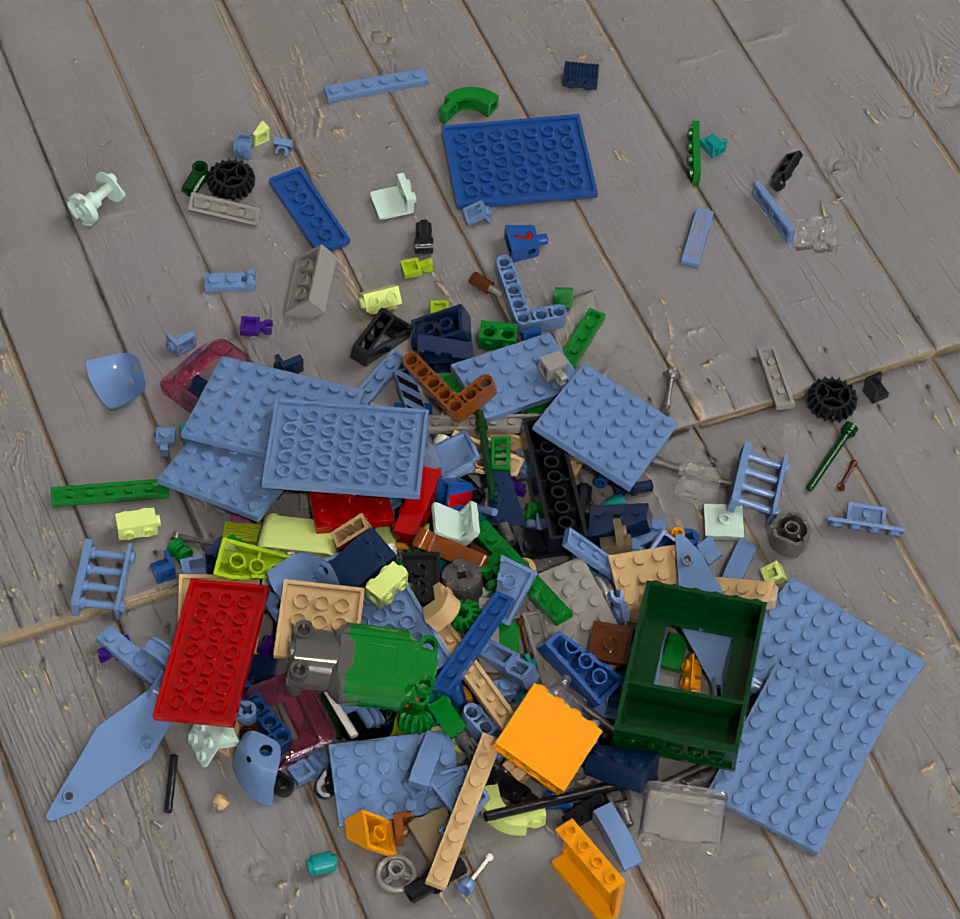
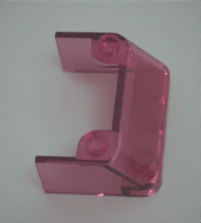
M217 339L204 343L161 380V392L186 411L192 413L199 400L197 396L187 390L192 385L193 377L196 374H200L219 356L249 362V355L226 339Z
M286 673L252 685L242 697L245 700L261 694L264 701L269 705L282 703L299 739L290 744V755L280 761L278 770L292 765L303 758L306 759L309 755L331 744L337 736L336 729L318 692L304 690L298 696L290 695L286 690Z

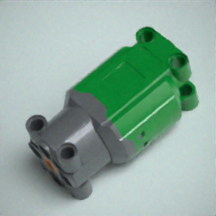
M300 620L296 623L295 628H292L286 673V690L292 696H298L304 690L328 692V695L340 705L399 711L410 703L411 708L421 711L427 707L435 686L438 666V640L433 635H425L420 641H417L407 629L350 622L345 623L335 631L313 629L310 621ZM430 644L432 645L433 649H426L423 647V645ZM415 697L424 698L425 701L417 702Z

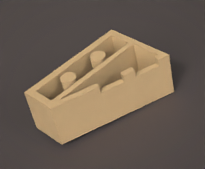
M716 577L725 595H738L746 599H759L762 602H767L766 610L776 608L778 588L775 582Z

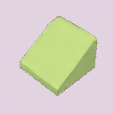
M264 121L260 122L253 133L255 147L270 140V128Z
M777 560L760 568L764 581L775 582V584L788 581L782 565Z

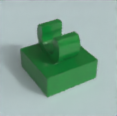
M555 287L554 305L560 304L565 307H572L573 288Z

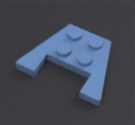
M466 765L441 771L440 774L434 775L428 791L433 790L451 814L469 770ZM408 781L403 783L404 789L413 800L427 793L426 791L408 786ZM485 788L473 820L490 800V795ZM447 825L439 829V834L442 838Z

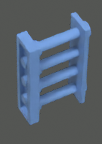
M745 441L739 453L726 511L733 513L736 506L740 507L742 505L768 514L766 524L770 525L773 518H776L780 511V508L777 506L784 474H787L790 463H787L789 455L785 454L781 462L759 456L751 451L752 443ZM753 461L777 469V477L751 469L747 464ZM748 475L775 484L774 491L749 484L744 480V477ZM745 490L772 499L771 504L767 506L743 498L741 491Z
M85 538L70 603L73 616H80L81 609L90 607L114 610L115 620H120L121 613L125 612L126 602L124 601L131 563H135L136 552L133 551L132 543H128L126 552L99 550L97 547H94L93 539ZM99 557L125 561L123 569L93 566L91 564L92 559ZM100 574L119 576L121 579L119 585L92 583L88 580V576ZM91 590L117 593L116 602L86 599L84 595L85 592Z

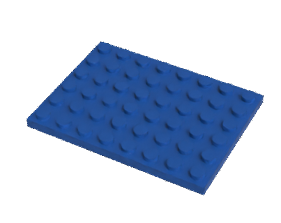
M579 114L441 126L457 210L480 200L486 206L493 207L598 196Z

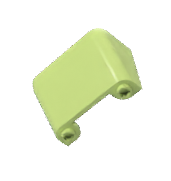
M275 513L264 517L258 547L291 556L300 552H308L321 559L339 553L331 533L316 534L313 519L279 516Z

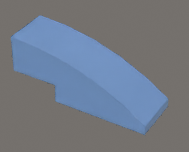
M489 639L478 655L504 677L525 690L540 676L535 665L521 659L517 652L492 639Z
M427 730L412 768L408 786L428 792L447 736Z
M612 802L594 810L592 819L603 834V841L622 870L625 872L641 864L642 859L638 849Z

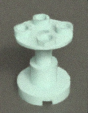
M98 172L95 176L96 184L99 187L94 193L89 192L85 196L80 193H73L68 197L67 206L71 214L76 219L80 218L83 220V225L92 226L99 219L97 209L102 205L101 201L105 197L114 202H120L125 197V192L120 188L114 174Z

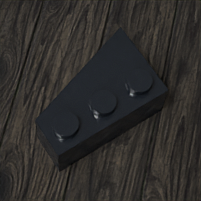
M381 307L354 343L350 358L365 367L409 339L413 325Z

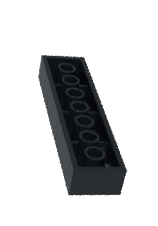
M540 417L522 418L520 437L547 554L570 552L562 546L566 529L571 527L586 539L589 538L569 453L532 430Z

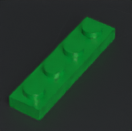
M692 121V127H688V138H691V141L688 142V151H691L688 164L692 165V167H689V177L692 178V185H699L701 176L699 121Z

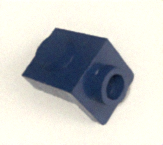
M279 354L275 355L274 368L296 374L304 371V361L300 354L284 361Z

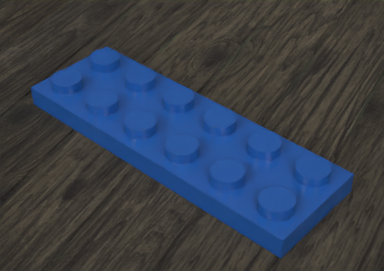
M301 166L269 178L270 186L312 248L322 244L329 251H333L350 244L349 236Z

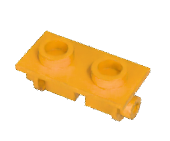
M693 653L687 659H684L681 664L682 679L680 681V688L682 690L701 692V680L696 678H701L702 666L698 659H694L695 654Z

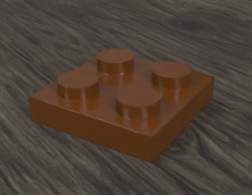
M594 620L589 652L604 664L628 667L634 627Z

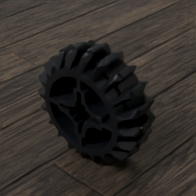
M228 158L227 161L215 162V165L211 166L207 174V184L210 192L214 196L225 198L226 200L232 199L234 201L237 198L241 200L242 196L247 197L248 193H252L255 186L253 169L248 163L244 164L243 160L238 162L236 158L234 161Z
M824 376L822 380L818 379L816 383H813L808 390V409H812V414H817L818 419L824 418V422L828 419L832 423L835 420L840 423L842 419L847 420L849 416H852L857 407L858 396H856V390L853 389L852 384L847 385V380L841 381L840 377L834 379L833 376L828 379Z

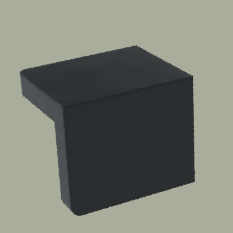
M881 371L865 378L862 391L872 404L888 398L889 392L881 383L883 376Z

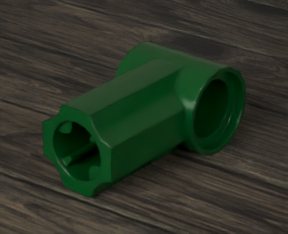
M196 161L192 164V171L182 186V192L186 196L190 197L191 192L198 193L202 185L207 182L208 165L206 162Z

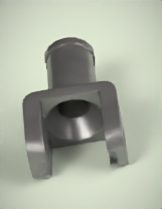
M623 789L624 801L614 803L610 793L605 794L606 804L612 802L627 829L634 826L629 812L632 802L629 790Z

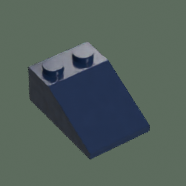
M462 304L411 320V325H413L411 332L413 350L417 349V333L472 342L471 317Z
M371 527L357 536L329 564L332 566L340 585L365 588L367 582L372 578L375 579L385 565L388 566L393 561L396 563L397 555L375 529ZM325 567V568H324V571H325L326 574L328 575V570H327V568Z

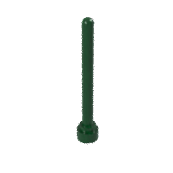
M845 422L841 428L842 435L806 486L807 491L811 492L814 490L846 441L856 435L858 427L854 423Z

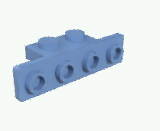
M848 502L846 519L831 516L826 518V522L830 523L832 527L841 528L842 525L849 526V529L857 531L865 528L869 529L868 532L876 534L884 531L888 532L889 536L899 537V534L905 532V528L885 525L886 507Z

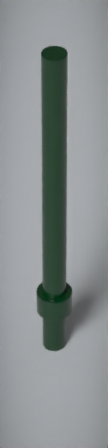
M478 409L476 411V429L480 436L489 498L495 500L497 492L487 437L488 425L484 419L483 410Z

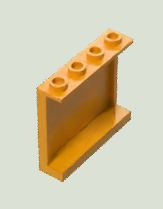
M534 683L528 688L529 691L499 737L494 740L490 747L551 791L560 795L571 782L602 733V730L598 728V724L594 721L582 717L580 711L564 704L563 699L551 695L545 686Z
M572 818L555 829L563 840L561 855L553 859L550 865L595 919H616L620 915L626 881Z

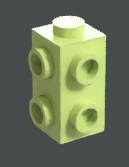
M397 285L359 293L360 298H358L360 309L369 312V314L378 313L381 307L392 310L398 308L397 305L402 304L399 286Z
M142 508L140 510L123 511L115 514L119 541L158 535V527L161 526L160 515L155 514L154 508Z
M394 561L388 566L385 565L375 579L372 578L367 582L365 597L380 609L385 604H390L395 595L407 587V570L402 565H397Z

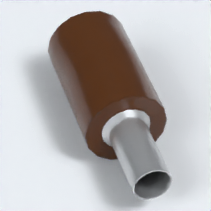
M474 272L469 279L471 285L486 294L491 292L500 297L503 293L494 287L493 281L478 272Z

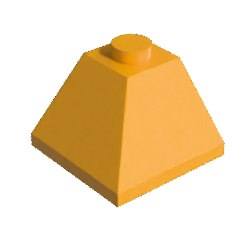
M360 810L344 820L348 840L367 850L385 856L397 854L391 820H386L385 817L365 810Z

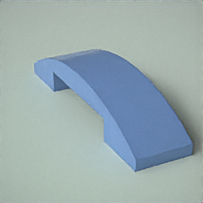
M740 539L722 577L744 579L758 549V545Z

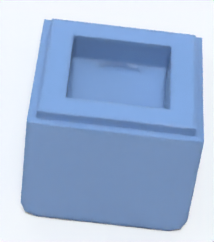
M710 536L696 546L702 553L708 566L722 556V552Z
M324 750L310 754L307 758V762L316 772V779L320 777L325 767L330 764L329 755Z

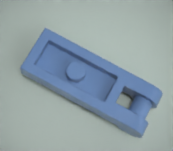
M246 270L245 272L204 274L205 292L255 290L256 281L254 279L256 278V272L254 270Z

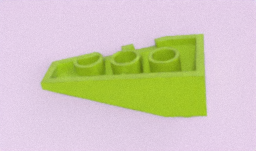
M223 537L219 546L213 575L229 580L269 579L267 571L291 555Z

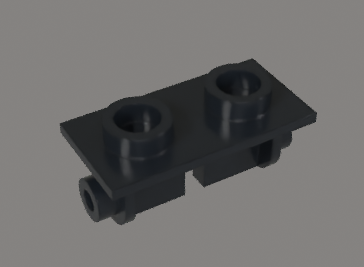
M598 792L571 810L564 812L562 816L563 821L567 822L573 818L580 827L592 820L593 811L604 806L600 793Z

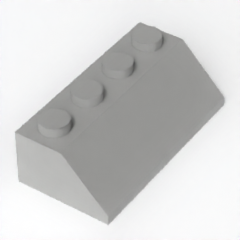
M322 244L296 257L284 309L286 316L313 319L325 313L337 256Z

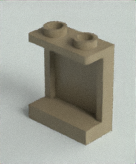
M445 806L439 809L434 808L428 814L422 817H415L407 824L408 835L413 836L428 861V868L432 866L442 840L439 829L447 825L451 817ZM466 840L458 856L461 859L468 856L469 845Z

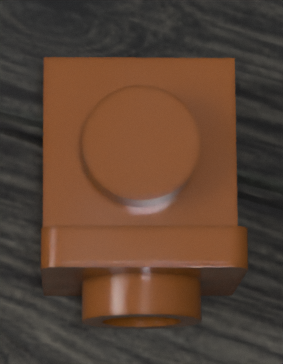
M402 811L393 814L392 827L395 846H404V838L408 837L407 824L414 818L413 812Z

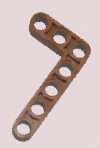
M410 352L403 357V364L408 374L455 422H462L497 394L494 380L488 374L481 375L456 394L418 354Z

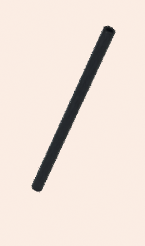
M656 774V776L651 780L650 783H654V782H657V781H658V775H657V774ZM604 783L561 793L560 795L484 811L483 817L485 822L590 798L598 792L600 795L625 788Z

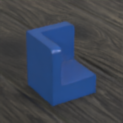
M165 550L163 560L150 563V568L157 584L176 579L175 566L168 550Z

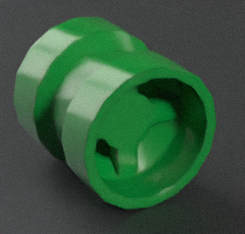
M180 538L173 539L166 549L171 557L176 558L179 564L180 559L192 557L194 554V550L189 546H185Z

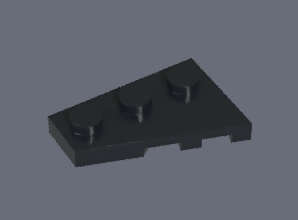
M510 524L513 534L517 536L515 548L522 558L536 560L573 555L572 552L547 554L542 530Z
M400 552V557L404 568L408 572V578L420 605L425 607L435 600L433 586L440 582V552Z

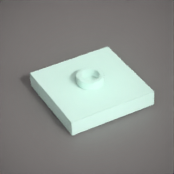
M704 504L705 539L710 536L713 540H744L743 506H736L732 513L726 511L727 504Z

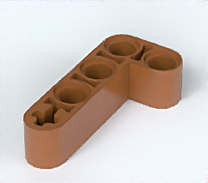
M420 526L411 544L427 552H440L441 558L452 563L454 559L462 558L480 567L489 564L486 560L489 556L439 536Z

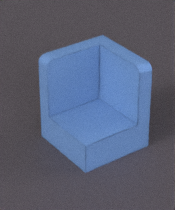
M203 555L180 559L182 574H207Z

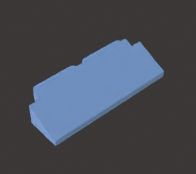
M464 430L426 448L423 466L441 470L443 477L460 478L476 470L473 463L481 458L470 435ZM406 499L392 502V510L404 504Z

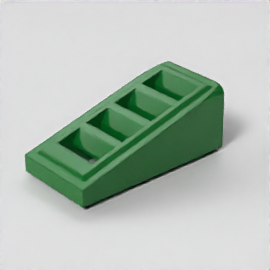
M491 437L493 471H509L511 476V437ZM506 444V447H496V445ZM496 452H506V454H496Z

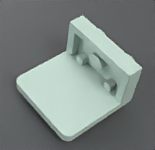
M404 173L397 174V186L370 193V198L380 220L414 213V203L417 202L414 192H411L410 180L406 179Z
M470 501L460 511L437 502L432 504L433 530L437 535L467 546L474 538L478 537L480 527L477 503Z
M194 724L188 733V741L192 745L196 758L202 767H208L218 749L236 747L239 743L234 729L228 727Z

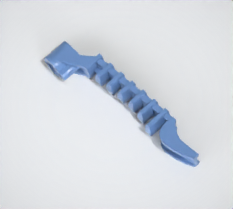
M152 636L141 648V651L154 659L165 670L171 646ZM242 699L237 721L245 726L253 725L257 720L256 705L251 701Z

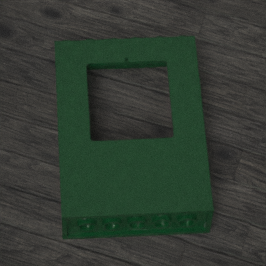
M647 580L614 725L613 746L660 752L659 757L735 772L767 602H762L759 599H746L738 595H725L717 591L709 592L699 588L682 587L679 584L671 585L657 580ZM667 626L699 631L702 628V632L732 637L734 639L722 697L654 684Z

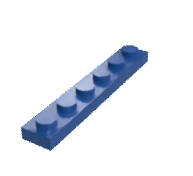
M496 590L436 677L434 690L448 697L452 695L515 603L514 598Z

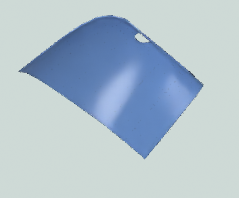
M121 353L85 360L89 380L100 400L109 409H116L134 400L146 389V380L141 362L137 356L131 353ZM134 363H137L139 367L138 374L134 371ZM131 378L134 380L133 384L130 383Z
M308 552L294 554L267 571L269 582L280 598L282 596L284 579L340 585L332 566L327 561ZM318 565L325 566L328 570V575L322 574L318 569ZM312 575L317 578V581L311 579Z
M247 731L243 734L235 749L232 768L239 784L250 799L260 805L272 807L281 748L274 739L257 731ZM263 745H269L272 747L273 752L269 756H263L260 754V748ZM247 756L251 758V762H247Z

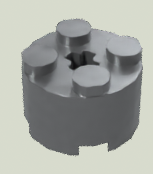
M792 511L789 514L778 515L773 522L770 535L772 550L791 558L799 557L806 550L812 528L807 522V518L800 513Z
M457 558L453 560V563L444 568L441 574L442 585L449 587L459 601L463 600L465 602L467 599H471L472 602H477L479 600V597L483 594L480 566L462 558Z

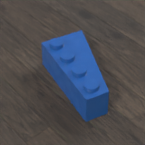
M559 630L548 637L537 648L592 709L599 706L625 680L623 675L614 672L613 668L600 662L595 658L596 656L583 650L579 644Z

